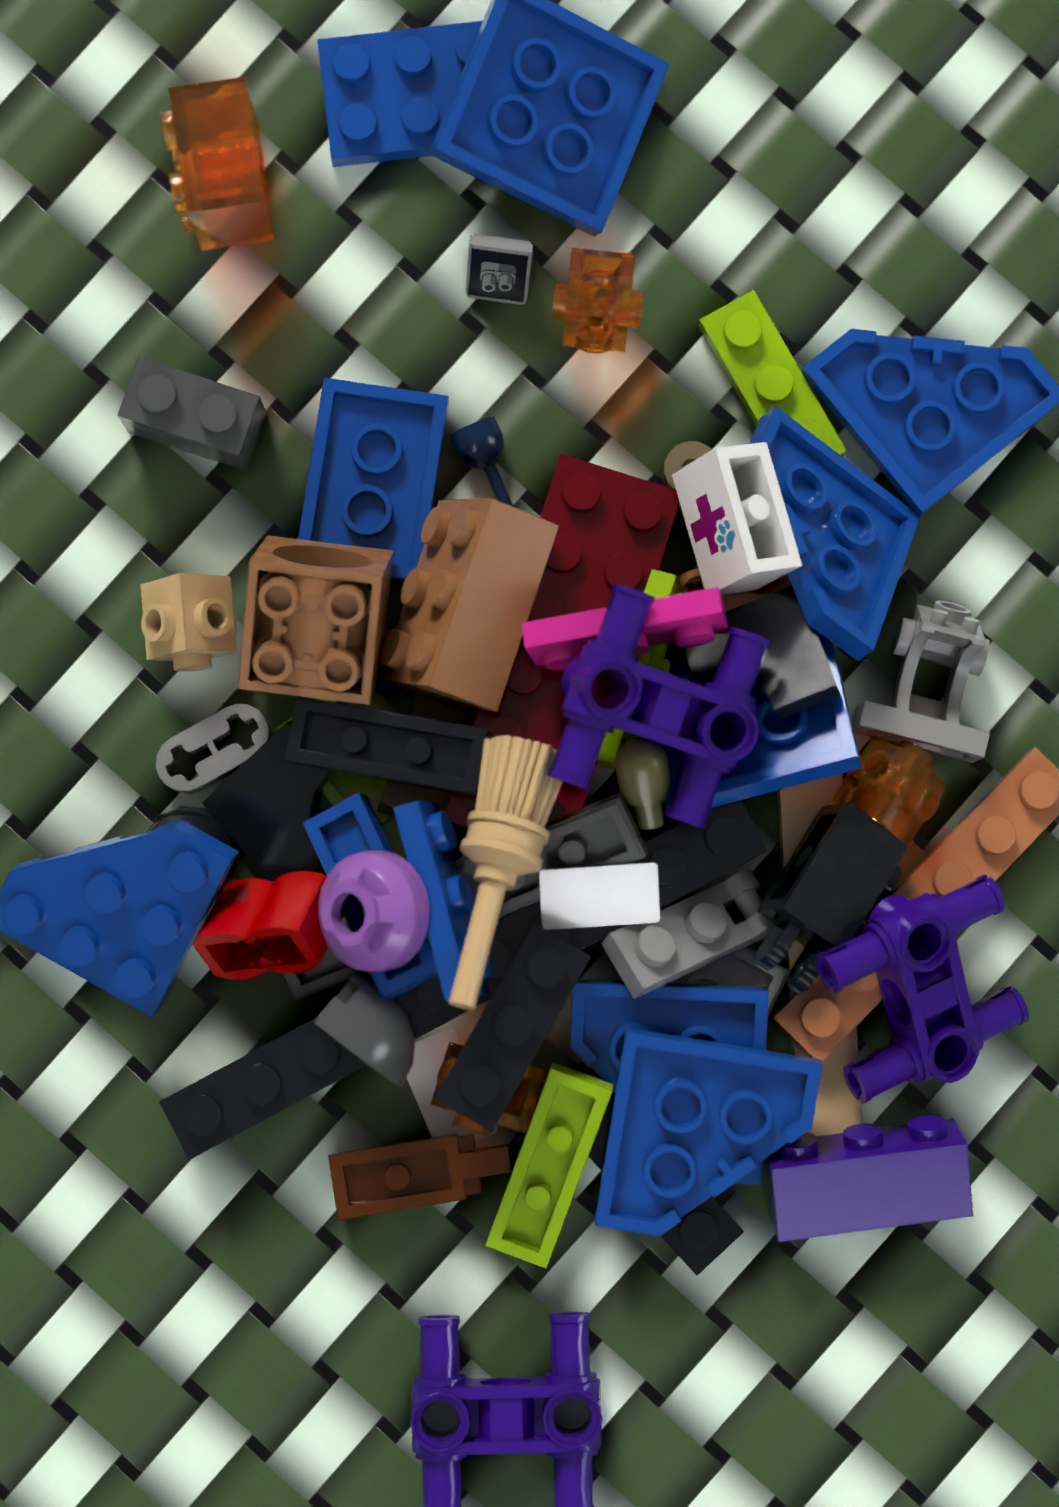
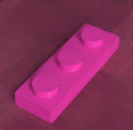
M719 587L656 598L650 606L634 654L642 656L649 652V646L675 642L679 647H697L712 642L715 639V634L728 632L726 609ZM607 607L521 623L525 649L535 666L545 665L546 669L554 671L565 670L568 663L577 656H580L583 644L587 645L589 639L596 641Z

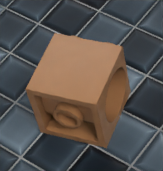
M267 535L249 560L238 689L369 705L382 671L380 653L385 641L394 551Z

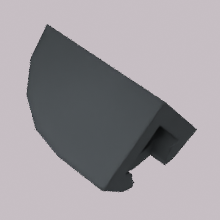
M358 970L352 975L340 994L330 1001L314 1023L366 1064L402 1087L414 1061L415 1035L408 1014L395 999L382 998L375 982Z

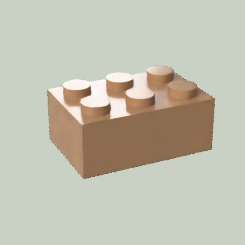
M493 498L439 500L437 507L429 512L422 526L421 541L424 543L417 567L409 572L403 583L400 598L404 606L396 628L389 632L383 643L380 653V661L383 668L379 680L448 705L497 712L523 636L521 623L528 620L559 526Z

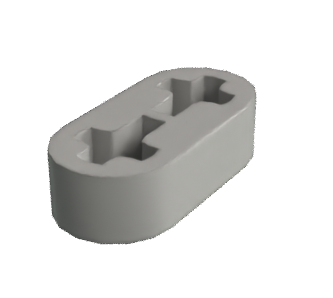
M248 704L228 706L167 740L161 746L156 756L158 776L166 786L179 793L193 794L202 791L234 773L271 738L272 731L269 722L258 709ZM240 717L246 724L257 722L259 729L251 735L254 745L250 749L244 750L238 743H233L222 750L218 749L216 743L232 734L233 730L230 722L233 719ZM209 747L212 755L196 764L195 769L198 776L194 780L189 781L182 774L171 775L170 768L177 764V758L174 753L179 749L183 748L190 755H194Z

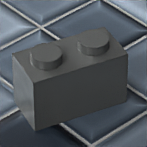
M138 356L117 414L128 433L247 472L267 415L261 398L258 395Z

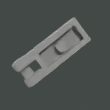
M749 868L734 874L714 887L660 910V920L657 923L630 924L609 933L601 945L632 997L636 999L764 939L773 923L757 911L763 902L756 891L761 885ZM733 904L737 906L745 921L737 925L734 924L725 909Z

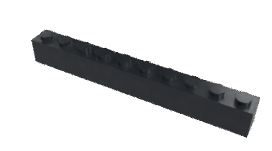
M741 800L711 808L706 820L707 825L705 829L682 822L645 842L648 849L647 856L630 864L656 863L658 865L660 908L768 851ZM540 901L525 906L498 920L489 954L491 976L486 978L490 993L478 996L476 1007L491 999L532 925L535 924L542 928ZM627 925L546 931L575 948L583 950L606 938L609 933ZM438 975L394 998L407 1012L415 1039L469 1011L445 1002ZM316 1017L164 1098L159 1103L188 1159L191 1160L368 1064L314 1023L318 1018Z

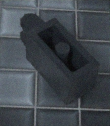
M850 801L822 807L757 910L771 921L773 926L763 940V944L759 947L754 959L757 960L760 966L769 971L784 959L788 949L791 948L796 940L805 948L790 970L786 983L789 984V988L799 995L808 990L819 975L815 965V956L863 934V927L867 925L868 921L866 917L876 900L885 896L897 883L901 875V868L898 865L909 846Z

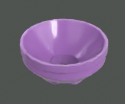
M367 850L347 856L338 862L328 873L319 896L318 919L322 935L328 947L339 960L347 966L360 971L384 972L401 967L410 961L420 950L429 926L430 904L420 875L408 861L398 854L386 850ZM349 894L357 896L365 909L364 923L356 933L347 929L341 917L343 901Z

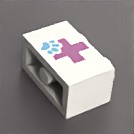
M767 442L714 448L672 474L704 590L719 587L721 595L758 590L802 566Z

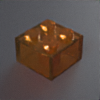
M246 77L170 87L169 94L172 111L161 112V122L167 151H171L175 171H181L170 174V185L176 213L180 212L184 232L194 231L202 251L275 240L259 123Z

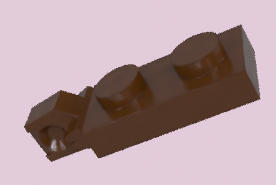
M458 1133L328 1155L338 1220L467 1200V1195L483 1192L481 1177L510 1173L513 1170L509 1144L476 1149L474 1134L458 1136Z

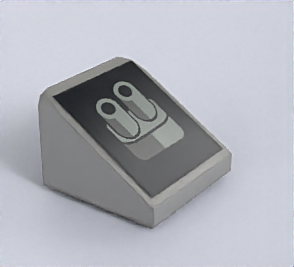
M481 234L470 235L466 277L467 296L473 299L516 305L525 304L528 297L533 262V244H530V241Z

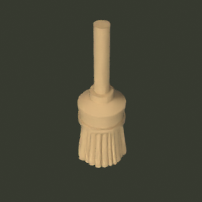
M509 735L484 739L475 811H471L468 815L467 824L469 828L467 836L462 839L460 851L477 866L474 880L479 882L480 885L448 1002L455 1007L475 1010L506 890H513L515 888L518 876L541 871L543 846L548 844L550 833L545 829V825L563 781L547 775L557 752L549 744H541L538 741Z

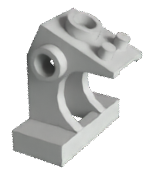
M935 601L933 608L917 604L913 619L901 618L895 635L892 654L902 657L890 705L886 706L867 700L861 703L856 708L852 724L854 733L970 763L985 757L990 732L959 724L960 705L968 674L981 675L990 643L989 639H986L983 634L980 621L971 618L972 611L970 609L947 601ZM919 660L950 667L942 702L911 694Z

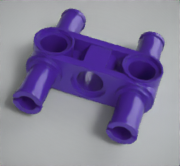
M614 583L612 587L613 592L596 641L589 639L587 645L583 644L580 656H577L568 663L563 672L561 687L565 699L561 709H564L562 716L567 717L568 721L552 767L548 770L547 775L572 785L589 789V781L606 732L614 733L615 728L633 733L681 750L679 757L684 758L685 762L669 808L666 809L664 815L705 829L707 825L706 820L723 772L730 774L731 769L736 768L738 760L750 753L757 742L759 729L757 719L754 716L757 708L754 705L756 699L750 697L771 640L742 629L730 627L728 631L729 636L713 682H705L704 686L638 663L640 657L635 655L634 652L655 597ZM606 670L610 678L609 691L601 701L595 702L591 691L592 683L598 674ZM722 713L725 719V730L721 738L713 743L710 737V727L713 720Z
M986 874L941 897L935 893H925L914 899L898 894L886 897L871 912L867 925L863 927L862 935L815 956L818 974L824 985L829 990L832 989L833 993L843 990V987L874 972L877 974L892 1035L889 1042L890 1045L855 1063L851 1062L843 1068L844 1078L850 1092L857 1100L860 1099L862 1104L906 1080L920 1084L934 1077L940 1082L946 1083L959 1081L969 1074L975 1066L979 1052L983 1049L984 1041L1028 1021L1029 1011L1019 991L1016 988L1012 989L1011 985L1000 988V991L972 1005L970 1002L956 941L958 932L992 915L1002 913L1005 908L1004 898L999 886L991 877L987 878Z
M579 1311L550 1313L551 1372L546 1373L545 1377L466 1378V1375L460 1374L459 1315L437 1314L419 1317L421 1375L415 1376L414 1382L411 1384L410 1424L412 1429V1451L415 1453L416 1459L422 1460L423 1507H462L461 1459L468 1457V1455L546 1453L548 1456L553 1457L554 1507H594L592 1456L598 1455L599 1449L602 1447L600 1379L597 1378L596 1372L590 1371V1313ZM564 1399H580L590 1408L589 1418L579 1428H563L553 1418L555 1408ZM437 1401L448 1402L455 1407L459 1413L460 1420L449 1431H434L427 1426L422 1415L428 1405Z

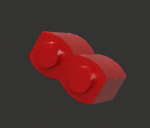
M296 871L281 875L273 882L264 879L247 878L226 884L220 891L192 945L212 973L217 977L226 979H250L261 975L266 970L293 974L314 969L321 963L328 948L318 919V901L321 887L327 877L326 874L312 871Z

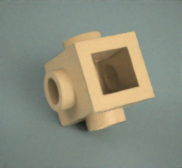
M177 573L140 584L143 610L141 626L145 636L147 660L173 661L174 671H199L212 668L211 658L237 652L236 619L233 612L230 576Z

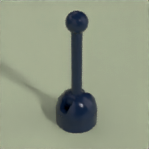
M492 416L482 419L452 433L449 436L456 454L463 463L472 468L484 469L496 499L513 506L495 465L502 456L505 446L503 433L496 417Z

